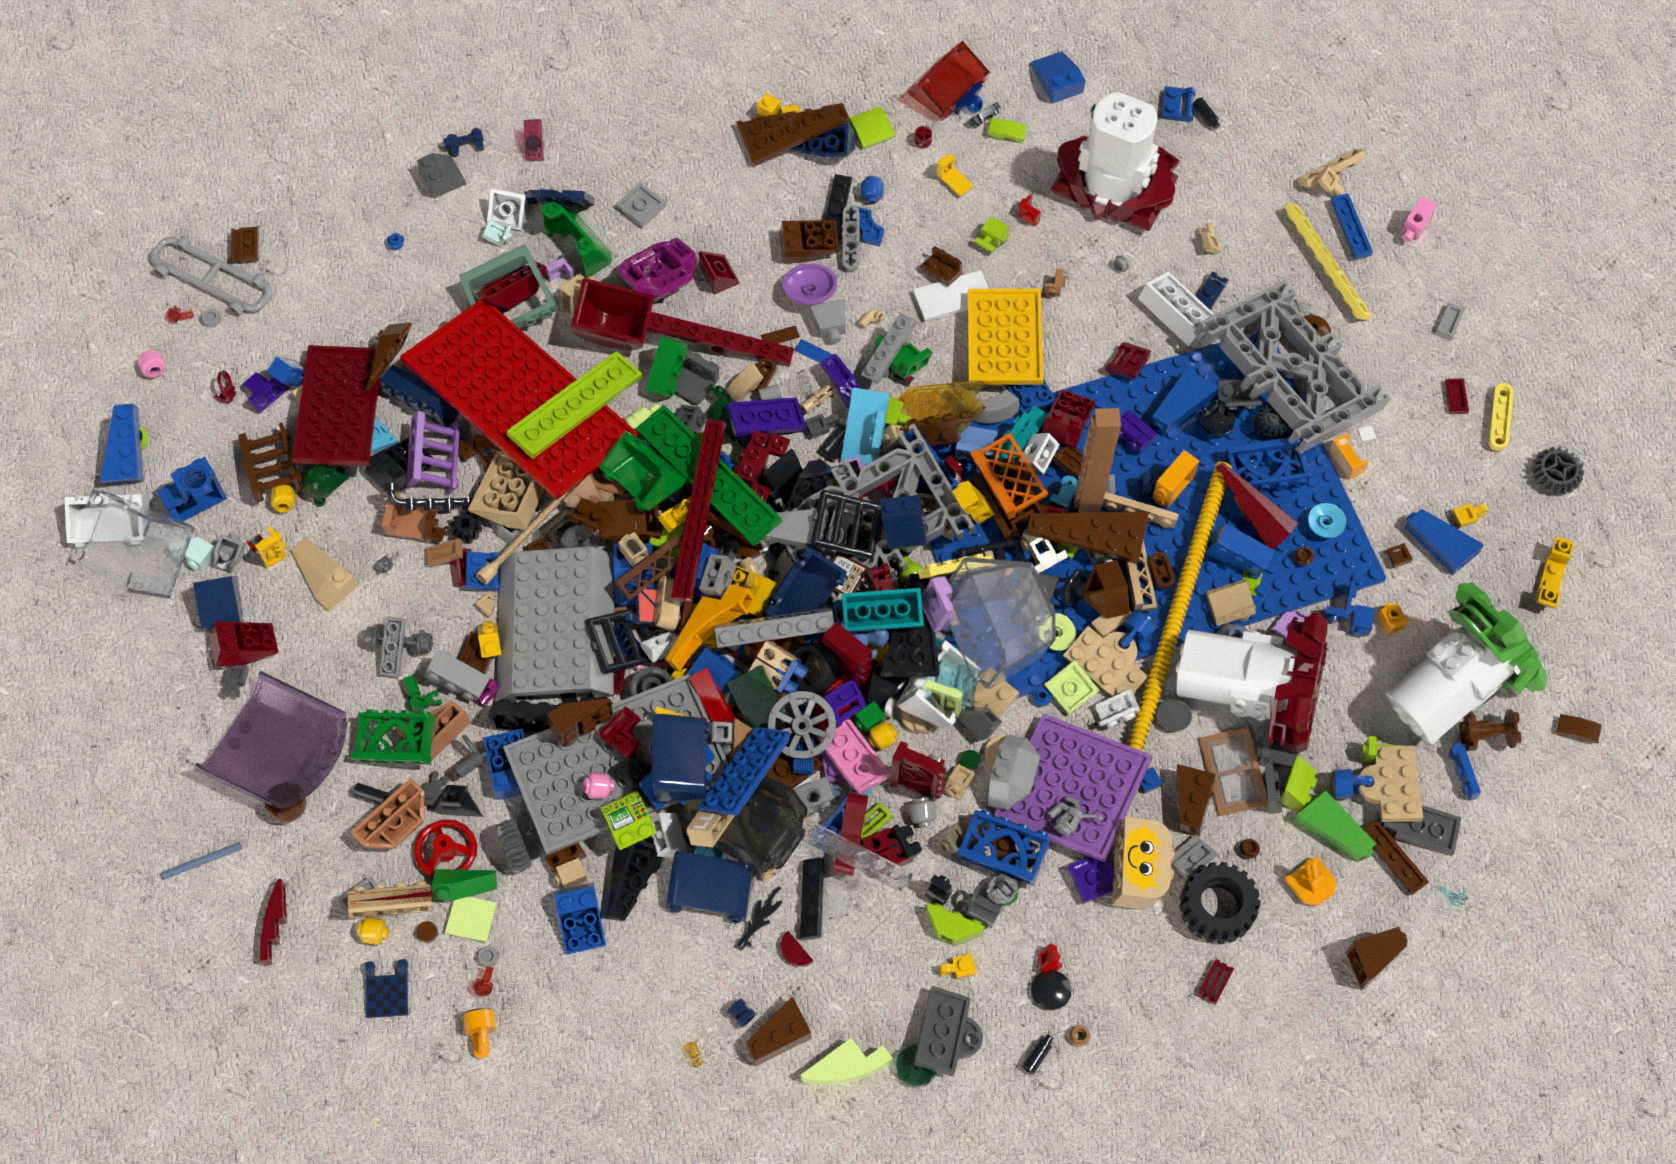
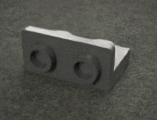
M681 405L676 414L694 434L700 433L707 420V416L697 406Z

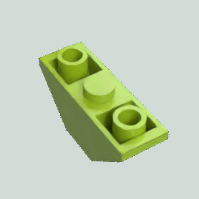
M928 903L926 913L938 939L957 946L983 935L985 926L976 919L968 920L959 912H949L940 904Z

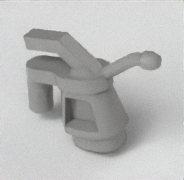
M1067 796L1066 802L1074 805L1075 808L1060 802L1047 813L1053 819L1060 812H1065L1056 820L1054 828L1067 837L1075 832L1083 818L1103 819L1098 814H1083L1079 801L1070 796Z

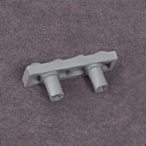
M900 312L861 375L877 385L883 376L887 377L891 372L889 366L901 347L910 343L908 336L917 322Z

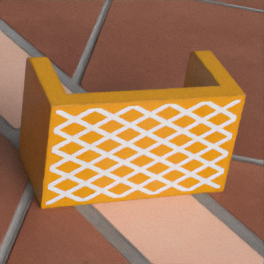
M1349 433L1334 439L1329 449L1348 480L1364 473L1368 466V461L1364 460L1361 462L1348 443L1351 437Z

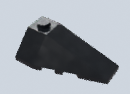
M641 840L622 850H619L618 846H616L607 916L625 921L636 904L638 895L642 889H646L647 881L653 873L657 872L662 857L657 856L656 845Z

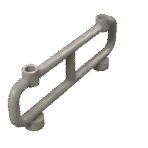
M182 236L180 239L175 237L163 238L151 252L150 258L156 265L153 268V272L158 277L165 279L170 272L230 302L228 310L235 316L240 317L244 310L249 312L261 310L272 296V289L265 282L266 279L263 275L257 273L254 277L190 245L191 241L185 236ZM173 244L181 251H187L213 264V266L201 280L159 259L158 254L166 245ZM221 268L251 283L255 288L263 289L265 293L258 303L251 305L214 287L209 282Z

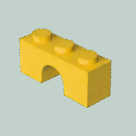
M969 481L958 484L956 489L952 491L961 508L968 515L970 514L976 523L980 524L995 515L984 495Z

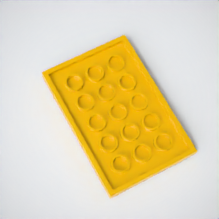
M968 289L969 385H1043L1041 289Z

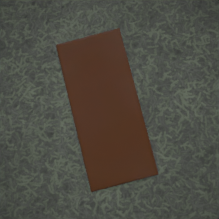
M796 325L761 335L762 340L777 344L800 338Z

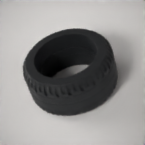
M804 643L797 646L791 654L802 660L801 664L804 665L808 656L815 653L821 661V675L813 685L807 681L806 677L801 679L793 675L791 680L799 685L797 691H807L817 695L822 694L837 680L839 674L837 656L824 644Z

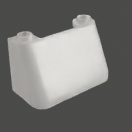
M149 494L65 497L67 543H73V547L85 546V542L131 541V544H143V540H147Z
M946 640L937 645L939 676L911 677L896 704L902 711L943 729L946 727L950 728L955 723L956 713L950 711L946 714L939 711L936 703L930 697L932 694L931 690H927L924 687L927 679L963 692L964 688L971 687L977 682V675L980 671L976 665Z

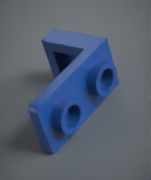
M1351 580L1348 585L1344 609L1332 606L1324 608L1323 617H1327L1328 621H1346L1349 616H1352L1354 606L1351 605V601L1357 594V587H1354L1355 581Z

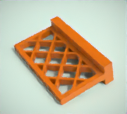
M1011 433L979 451L976 449L970 452L973 462L1009 520L1014 518L1015 514L1048 496L1047 490ZM1010 440L1013 444L1011 451L1001 449L1002 444ZM989 451L997 452L995 460L986 459L984 454ZM1000 453L1009 455L1007 463L998 462ZM1012 456L1021 457L1020 466L1010 464ZM996 465L1006 467L1004 476L994 472ZM1009 468L1019 470L1017 478L1007 476ZM1022 471L1031 473L1030 481L1020 479ZM1005 480L1015 482L1013 491L1004 488ZM1018 483L1028 485L1026 494L1016 492ZM1031 486L1039 487L1042 491L1036 496L1029 494ZM1014 496L1025 497L1024 502L1016 507L1013 503Z

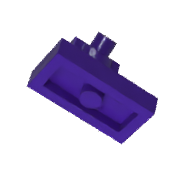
M255 372L242 383L254 393L248 400L259 414L287 391L285 385L273 377L268 381L258 372Z

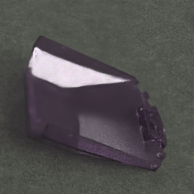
M260 671L251 699L211 757L202 764L196 763L195 769L210 778L283 811L309 796L322 784L334 768L345 742L347 729L346 712Z

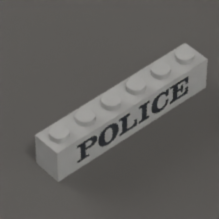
M832 607L715 625L717 646L720 648L827 632L834 624Z

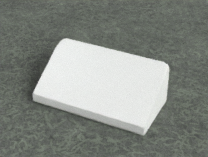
M668 631L640 643V646L652 662H656L667 657L679 635Z

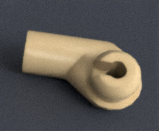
M869 310L860 319L858 325L864 329L870 322H881L885 318V313L881 310Z

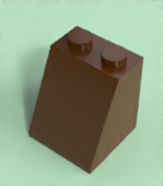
M1400 927L1355 940L1347 949L1346 955L1361 990L1366 989L1407 947V936L1401 931Z

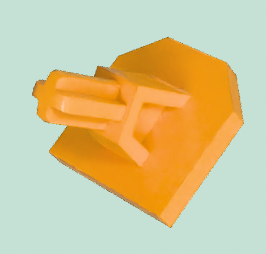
M1317 856L1313 859L1308 858L1306 864L1284 879L1304 904L1319 906L1335 893L1336 879Z

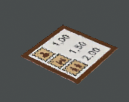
M837 551L832 561L847 571L846 575L848 578L843 586L838 585L834 590L841 594L855 593L869 567Z

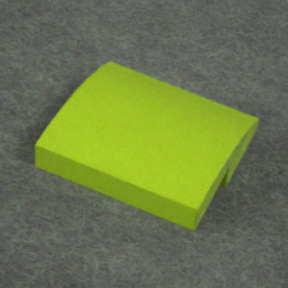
M881 106L850 117L849 122L857 134L862 149L895 138L896 136Z

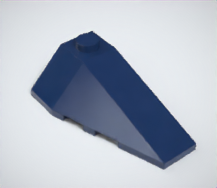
M849 123L841 124L788 151L827 158L846 157L855 150L856 133Z

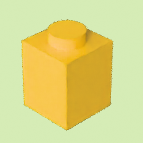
M766 93L757 104V117L760 119L767 118L769 115L781 114V100Z

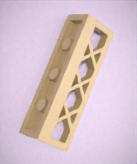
M1143 539L1140 553L1142 558H1139V562L1144 564L1142 571H1138L1134 563L1124 561L1133 610L1147 611L1157 609V603ZM1140 577L1147 581L1148 585L1145 589L1140 587ZM1145 595L1150 598L1151 604L1143 605L1142 596Z

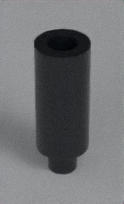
M1203 97L1196 99L1193 102V107L1208 126H1213L1214 129H1217L1220 126L1218 116Z
M359 782L355 785L353 796L379 805L390 797L386 791Z
M1046 1034L1044 1039L1038 1040L1021 1066L1026 1072L1032 1075L1035 1074L1051 1050L1052 1046L1050 1044L1053 1038Z

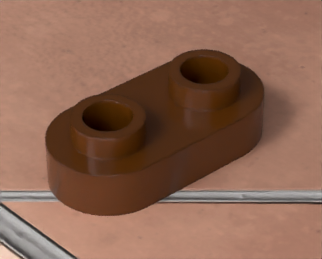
M764 358L756 366L763 379L760 382L761 385H758L753 391L758 392V389L768 387L776 373V363L772 359Z
M1162 552L1152 554L1149 566L1156 586L1164 590L1171 588L1175 576L1168 556ZM1160 562L1162 565L1158 566L1155 563ZM1161 579H1166L1167 582L1164 583L1161 581Z

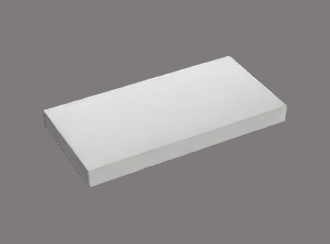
M982 270L960 276L949 287L941 282L913 289V294L924 322L967 311L968 289H989Z

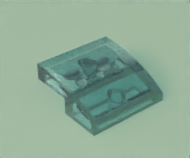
M944 660L938 661L940 673L938 677H935L934 682L949 688L958 689L963 693L962 706L972 708L979 670L966 665H956Z

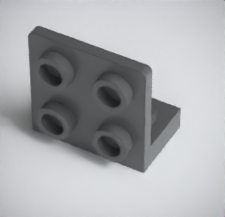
M1244 379L1217 380V385L1219 386L1217 400L1224 403L1226 409H1238V406L1254 409L1256 405H1262V401L1249 397L1254 388L1253 384L1247 386L1248 389L1245 391L1240 387Z

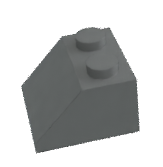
M431 153L417 160L419 172L434 198L467 184L452 156Z

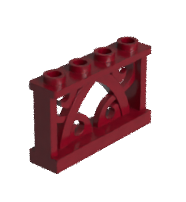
M900 741L892 757L890 785L898 788L899 785L935 802L936 798H941L944 791L943 786L947 770L944 767L945 760L941 759L940 762L909 749L907 743ZM912 770H918L925 777L917 776Z

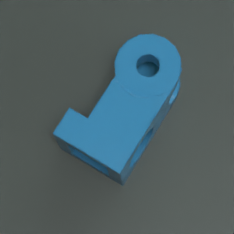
M1070 475L1063 477L1058 496L1052 494L1049 506L1065 509V513H1067L1077 488V479Z

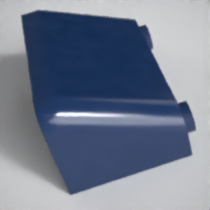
M806 544L765 608L766 613L770 616H778L822 609L834 589L838 585L843 586L847 580V571Z
M671 714L653 715L652 786L659 802L705 799L708 792H710L711 781L707 780L705 775V738H707L708 734H711V723L706 718Z
M677 851L674 853L666 908L674 913H681V910H685L686 907L725 914L732 923L746 922L755 878L754 866L741 861Z

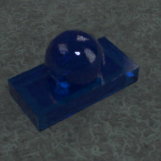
M977 82L957 102L953 112L959 115L966 107L973 113L980 111L983 107V100L977 95L980 93L983 85Z

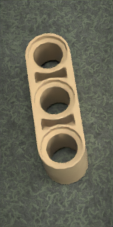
M663 575L658 583L654 625L674 631L679 620L680 601L671 598L675 578Z

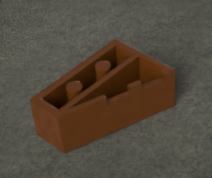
M1177 764L1180 831L1200 836L1213 792L1216 774Z
M793 996L746 1042L747 1050L755 1066L812 1039L811 1031Z

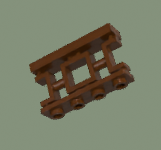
M1009 455L1008 458L1001 459L1003 463L1008 462ZM1012 456L1010 464L1020 466L1021 462L1018 457L1013 458ZM1006 467L996 472V474L1004 476ZM1009 468L1007 475L1013 472L1011 468ZM975 472L972 474L971 477L995 515L993 516L1005 538L1010 540L1015 539L1016 535H1021L1017 526L1029 520L1031 513H1036L1034 509L1026 513L1023 510L1016 513L1018 517L1010 521L1013 527L1010 530L1000 512L1003 510L997 499H993L981 473ZM1021 472V480L1030 481L1027 473L1024 472L1022 474ZM1005 480L1004 488L1007 490L1014 488L1015 482H1007ZM1018 483L1017 489L1019 492L1026 494L1028 485ZM1035 487L1030 489V495H1038ZM1025 497L1015 502V506L1017 507L1022 504ZM1038 501L1035 502L1040 513H1049L1044 503L1039 504Z

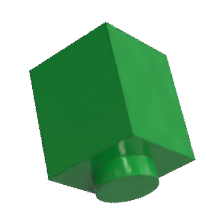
M874 701L855 714L854 724L860 732L863 731L867 736L870 734V728L886 721V716Z

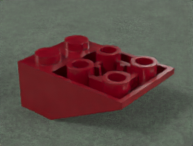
M1061 390L1046 417L1042 433H1049L1056 441L1076 448L1096 402L1087 397L1076 395L1071 391Z
M214 621L209 638L215 666L234 667L272 656L279 652L272 623Z

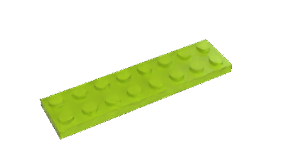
M615 351L507 430V436L533 459L640 380L642 373L620 353Z

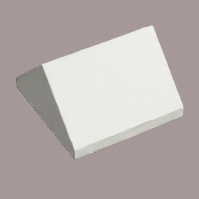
M491 188L487 222L491 220L503 227H507L509 224L512 226L511 229L522 230L529 211L526 195Z

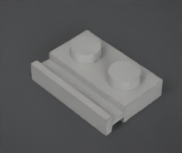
M1194 835L1175 851L1174 860L1171 861V865L1183 878L1188 880L1193 872H1196L1202 865L1206 866L1217 854L1208 844L1200 840L1197 835Z

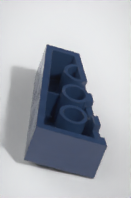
M394 365L379 381L383 387L382 390L388 396L395 397L416 411L425 412L427 418L440 426L449 427L460 414L421 378Z

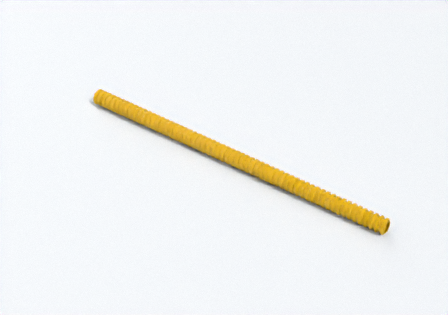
M1216 462L1214 473L1210 479L1209 488L1205 495L1206 498L1202 505L1203 509L1200 511L1201 514L1192 536L1193 540H1191V545L1187 552L1188 556L1185 558L1186 561L1180 574L1181 577L1175 590L1176 593L1170 606L1171 609L1167 615L1166 625L1162 631L1161 641L1157 647L1158 652L1155 653L1156 657L1150 669L1151 674L1148 675L1149 679L1147 680V685H1145L1146 690L1143 691L1139 707L1141 712L1136 713L1137 718L1134 720V729L1131 730L1132 734H1130V740L1127 742V746L1143 751L1142 749L1145 748L1144 744L1150 731L1149 727H1151V721H1153V716L1155 715L1154 710L1157 709L1156 705L1159 703L1158 699H1160V694L1162 693L1161 688L1164 687L1163 683L1166 680L1165 677H1167V672L1169 671L1170 661L1174 655L1173 650L1176 649L1175 645L1181 633L1182 623L1186 617L1187 607L1191 601L1192 591L1196 585L1197 575L1201 569L1202 559H1204L1207 544L1211 537L1210 533H1212V528L1216 521L1215 518L1219 511L1218 507H1220V502L1224 495L1226 487L1224 483L1226 480L1220 471H1216V467L1222 462ZM1223 462V463H1225L1229 468L1232 469L1231 465H1229V464L1226 463V462Z

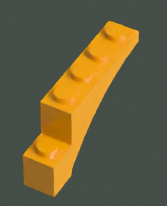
M729 585L721 600L702 596L665 659L676 671H681L695 650L715 633V625L729 623L742 615H747L756 601L750 590L745 587Z

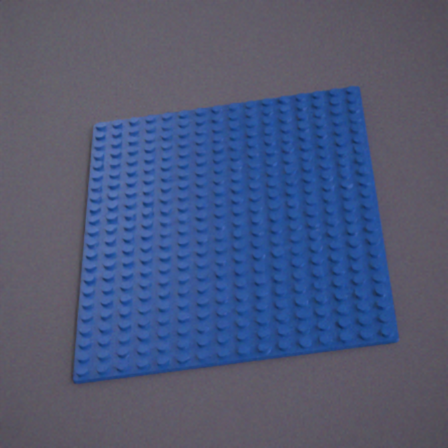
M1259 331L1246 334L1245 336L1258 349L1256 342L1259 338ZM1220 342L1146 364L1136 380L1119 374H1112L1062 389L1095 401L1096 405L1090 417L1094 416L1095 409L1119 408L1120 417L1128 410H1131L1157 433L1155 441L1141 454L1137 451H1132L1123 439H1118L1109 474H1115L1116 493L1114 494L1179 514L1175 528H1165L1154 522H1147L1144 544L1148 564L1152 554L1156 552L1166 554L1169 558L1175 580L1171 588L1160 589L1156 586L1150 569L1157 609L1142 612L1155 622L1156 630L1146 641L1138 639L1135 642L1137 646L1135 661L1155 655L1158 652L1157 647L1161 641L1162 631L1166 625L1167 615L1171 609L1170 606L1176 593L1175 590L1181 577L1180 574L1186 561L1185 558L1188 556L1187 552L1189 551L1191 540H1193L1192 536L1201 514L1200 511L1203 509L1202 505L1206 498L1205 495L1209 488L1216 462H1226L1224 455L1229 446L1268 441L1267 436L1263 438L1261 437L1262 433H1257L1258 429L1255 430V425L1253 424L1260 408L1264 407V405H1268V407L1270 405L1267 401V393L1256 397L1262 401V405H1256L1254 409H1247L1245 406H1238V409H1226L1225 407L1223 415L1229 410L1235 416L1234 428L1227 436L1212 437L1196 423L1197 414L1212 401L1216 400L1217 394L1214 399L1167 434L1156 431L1150 425L1152 416L1187 368L1216 385L1217 380L1245 379L1246 376L1220 348ZM1276 370L1302 399L1293 378H1287L1279 370ZM1061 390L1052 392L1055 399H1057ZM1054 403L1039 409L1048 414ZM1018 412L1011 418L997 423H979L975 421L958 423L959 431L961 425L994 430L998 432L997 440H999L1007 430H1012L1015 419L1018 416L1021 417L1022 414ZM1090 419L1076 447L1083 454ZM1043 424V426L1040 428V430L1037 432V434L1042 433L1044 424ZM1289 426L1282 438L1290 437L1294 430ZM1057 441L1060 445L1056 453L1066 447L1067 444ZM957 442L930 446L943 463L950 455L954 460H957L955 459ZM1323 442L1304 452L1311 474L1308 484L1302 487L1291 486L1283 490L1271 489L1261 493L1295 520L1297 525L1291 534L1274 549L1268 569L1263 572L1260 585L1256 589L1257 596L1251 595L1256 614L1250 615L1247 621L1240 622L1235 620L1229 624H1239L1244 627L1282 615L1288 611H1295L1345 595L1351 580L1355 581L1354 587H1357V591L1385 582L1386 575ZM900 443L893 448V450L897 448L900 449ZM1183 450L1199 460L1193 480L1168 509L1154 501L1152 498L1154 491H1151L1148 497H1140L1138 479L1142 472H1150L1151 478H1160ZM1292 452L1290 460L1298 461L1296 452ZM1275 454L1274 456L1279 458L1281 454ZM1262 456L1260 464L1255 468L1262 473L1272 476L1280 468L1281 464L1271 461L1268 456ZM1256 457L1250 458L1251 460H1253L1252 463L1257 461ZM958 460L962 465L961 479L964 482L969 481L979 491L971 477L975 472L980 474L975 463ZM1235 460L1236 468L1238 471L1240 468H1242V466L1238 462V460ZM1053 461L1050 462L1044 474L1037 475L1048 492V496L1040 499L1038 502L1039 504L1044 503L1049 506L1052 494L1058 496L1063 477L1069 476L1068 473ZM1288 465L1296 469V472L1290 471L1291 475L1301 473L1300 468L1296 465ZM996 466L994 472L996 473V472L1000 471L1001 469ZM1011 468L1013 472L1007 476L1017 478V471ZM1245 471L1240 476L1244 479L1248 472ZM920 476L916 492L932 495ZM1250 478L1244 479L1247 482L1252 481ZM983 480L993 499L996 498L986 481ZM1035 487L1037 493L1040 494L1042 492L1041 489ZM1225 487L1212 532L1227 523L1266 545L1262 538L1258 539L1256 535L1258 531L1252 522L1249 523L1240 510L1234 500L1235 494L1232 489ZM1015 495L1013 503L1022 499V497ZM1073 500L1067 513H1077V508H1073ZM1321 503H1330L1338 506L1346 516L1344 531L1334 538H1323L1316 535L1308 524V516L1313 507ZM1105 507L1101 508V512H1118L1109 511ZM1001 510L1000 512L1002 516L1004 517L1010 530H1012L1013 527L1010 521L1017 518V514H1015L1016 516L1014 518L1009 520L1005 512ZM969 514L968 516L974 524L976 532L969 535L968 525L965 521L957 524V528L959 531L963 529V539L958 540L955 535L953 542L940 535L929 541L937 563L958 559V550L961 548L1005 541L1007 539L1003 535L994 516L978 524ZM1027 522L1017 526L1021 535H1016L1015 539L1022 537L1023 531L1027 529ZM1042 543L1035 544L1039 554L1046 552ZM1052 545L1055 553L1059 552L1055 549L1057 546ZM1015 546L1004 548L1012 586L1024 585ZM1301 547L1310 548L1314 554L1312 563L1306 566L1298 564L1294 558L1296 550ZM1023 549L1025 559H1028L1029 568L1035 565L1034 558L1029 550L1025 551ZM1079 549L1072 559L1067 557L1042 571L1059 578L1046 616L1052 613L1067 616L1075 627V640L1087 626L1093 629L1090 625L1091 622L1101 616L1084 598H1080L1073 606H1068L1064 601V590L1070 575L1075 570L1082 569L1086 573L1087 583L1093 570L1094 564L1091 563L1084 549ZM992 550L996 564L995 567L989 568L994 590L1004 589L1005 586L997 552ZM976 553V554L966 555V556L971 557V556H973V555H977V553ZM1204 554L1201 569L1197 575L1196 585L1192 591L1191 601L1187 607L1186 617L1182 623L1181 633L1175 645L1176 648L1184 644L1188 630L1215 634L1222 627V625H1215L1206 591L1243 580L1242 574L1244 569ZM1117 559L1128 585L1124 560ZM1138 562L1136 564L1137 570L1141 572L1144 564ZM1160 562L1155 563L1158 566L1162 565ZM970 569L975 594L986 592L981 569ZM960 572L943 575L952 587L953 593L951 595L954 596V607L963 628H979L980 631H986L987 633L985 639L978 638L977 642L983 643L980 661L977 663L981 676L991 668L1020 692L1017 697L1020 698L1032 694L1037 688H1047L1044 684L1070 664L1063 657L1069 648L1062 651L1048 648L1041 641L1039 627L1023 621L1040 573L1030 576L1032 584L1030 592L976 602L969 601L964 580L962 581ZM1249 572V577L1254 580L1260 577V575ZM1080 575L1075 578L1074 582L1080 578ZM1141 577L1139 578L1140 587L1145 589L1148 585L1147 581ZM1161 579L1162 582H1167L1166 579ZM1128 585L1129 610L1132 612L1133 606ZM1143 595V605L1151 604V599ZM1122 625L1118 627L1116 632L1124 633L1127 628ZM1052 631L1053 635L1057 637V633Z

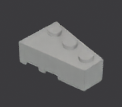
M440 649L436 652L422 677L462 695L468 701H477L490 679L489 676Z

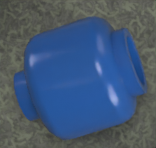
M867 176L861 182V197L867 200V203H877L878 200L884 197L883 181L877 176Z

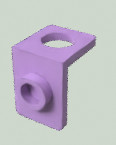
M859 456L848 459L850 465L858 463L860 471L862 467L866 466V463H862V459ZM844 460V461H841V462H838V463H839V465H840L841 467H843V466H844V465H843V462H845V461H847V460Z

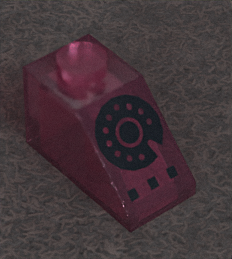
M542 119L524 120L526 162L544 161V129Z

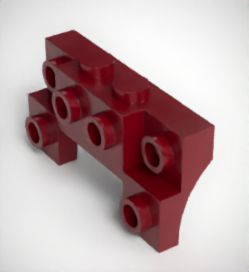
M754 430L747 448H743L739 457L741 463L740 465L736 464L733 472L766 503L771 488L760 485L759 481L769 455L782 457L786 453L791 439L774 433L771 436Z

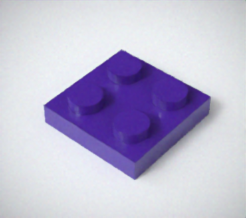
M1088 857L1067 866L1083 904L1113 892L1114 878L1116 881V876L1107 857L1105 862Z

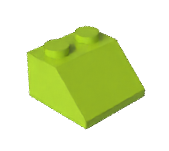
M1298 755L1289 771L1279 803L1300 812L1304 806L1309 805L1312 797L1308 795L1310 789L1314 790L1318 779L1315 778L1316 770Z

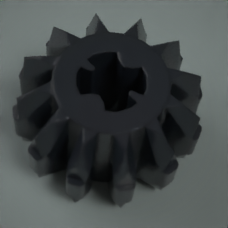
M469 510L466 514L460 511L459 517H453L454 521L450 522V532L452 535H455V539H461L462 543H465L466 540L472 543L473 537L479 539V533L483 529L481 527L482 521L478 519L476 514L471 515Z

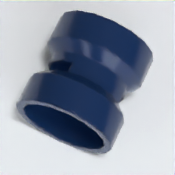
M742 998L737 1000L727 1011L731 1017H735L737 1024L741 1028L746 1026L756 1015L753 1009H749L746 1006V1002Z

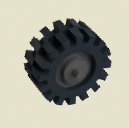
M1268 405L1261 407L1253 422L1255 425L1254 429H1258L1257 433H1262L1261 437L1263 438L1267 436V440H1271L1272 437L1273 440L1282 438L1289 427L1271 405L1269 407Z

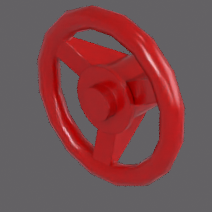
M442 819L430 823L420 832L414 844L413 855L418 868L425 875L433 878L441 861H450L457 854L468 856L465 863L457 870H468L471 868L477 856L478 844L474 833L466 824L457 820ZM441 827H453L460 830L467 837L470 846L455 842L449 835L443 834ZM434 831V849L428 864H426L421 854L422 844L425 838Z

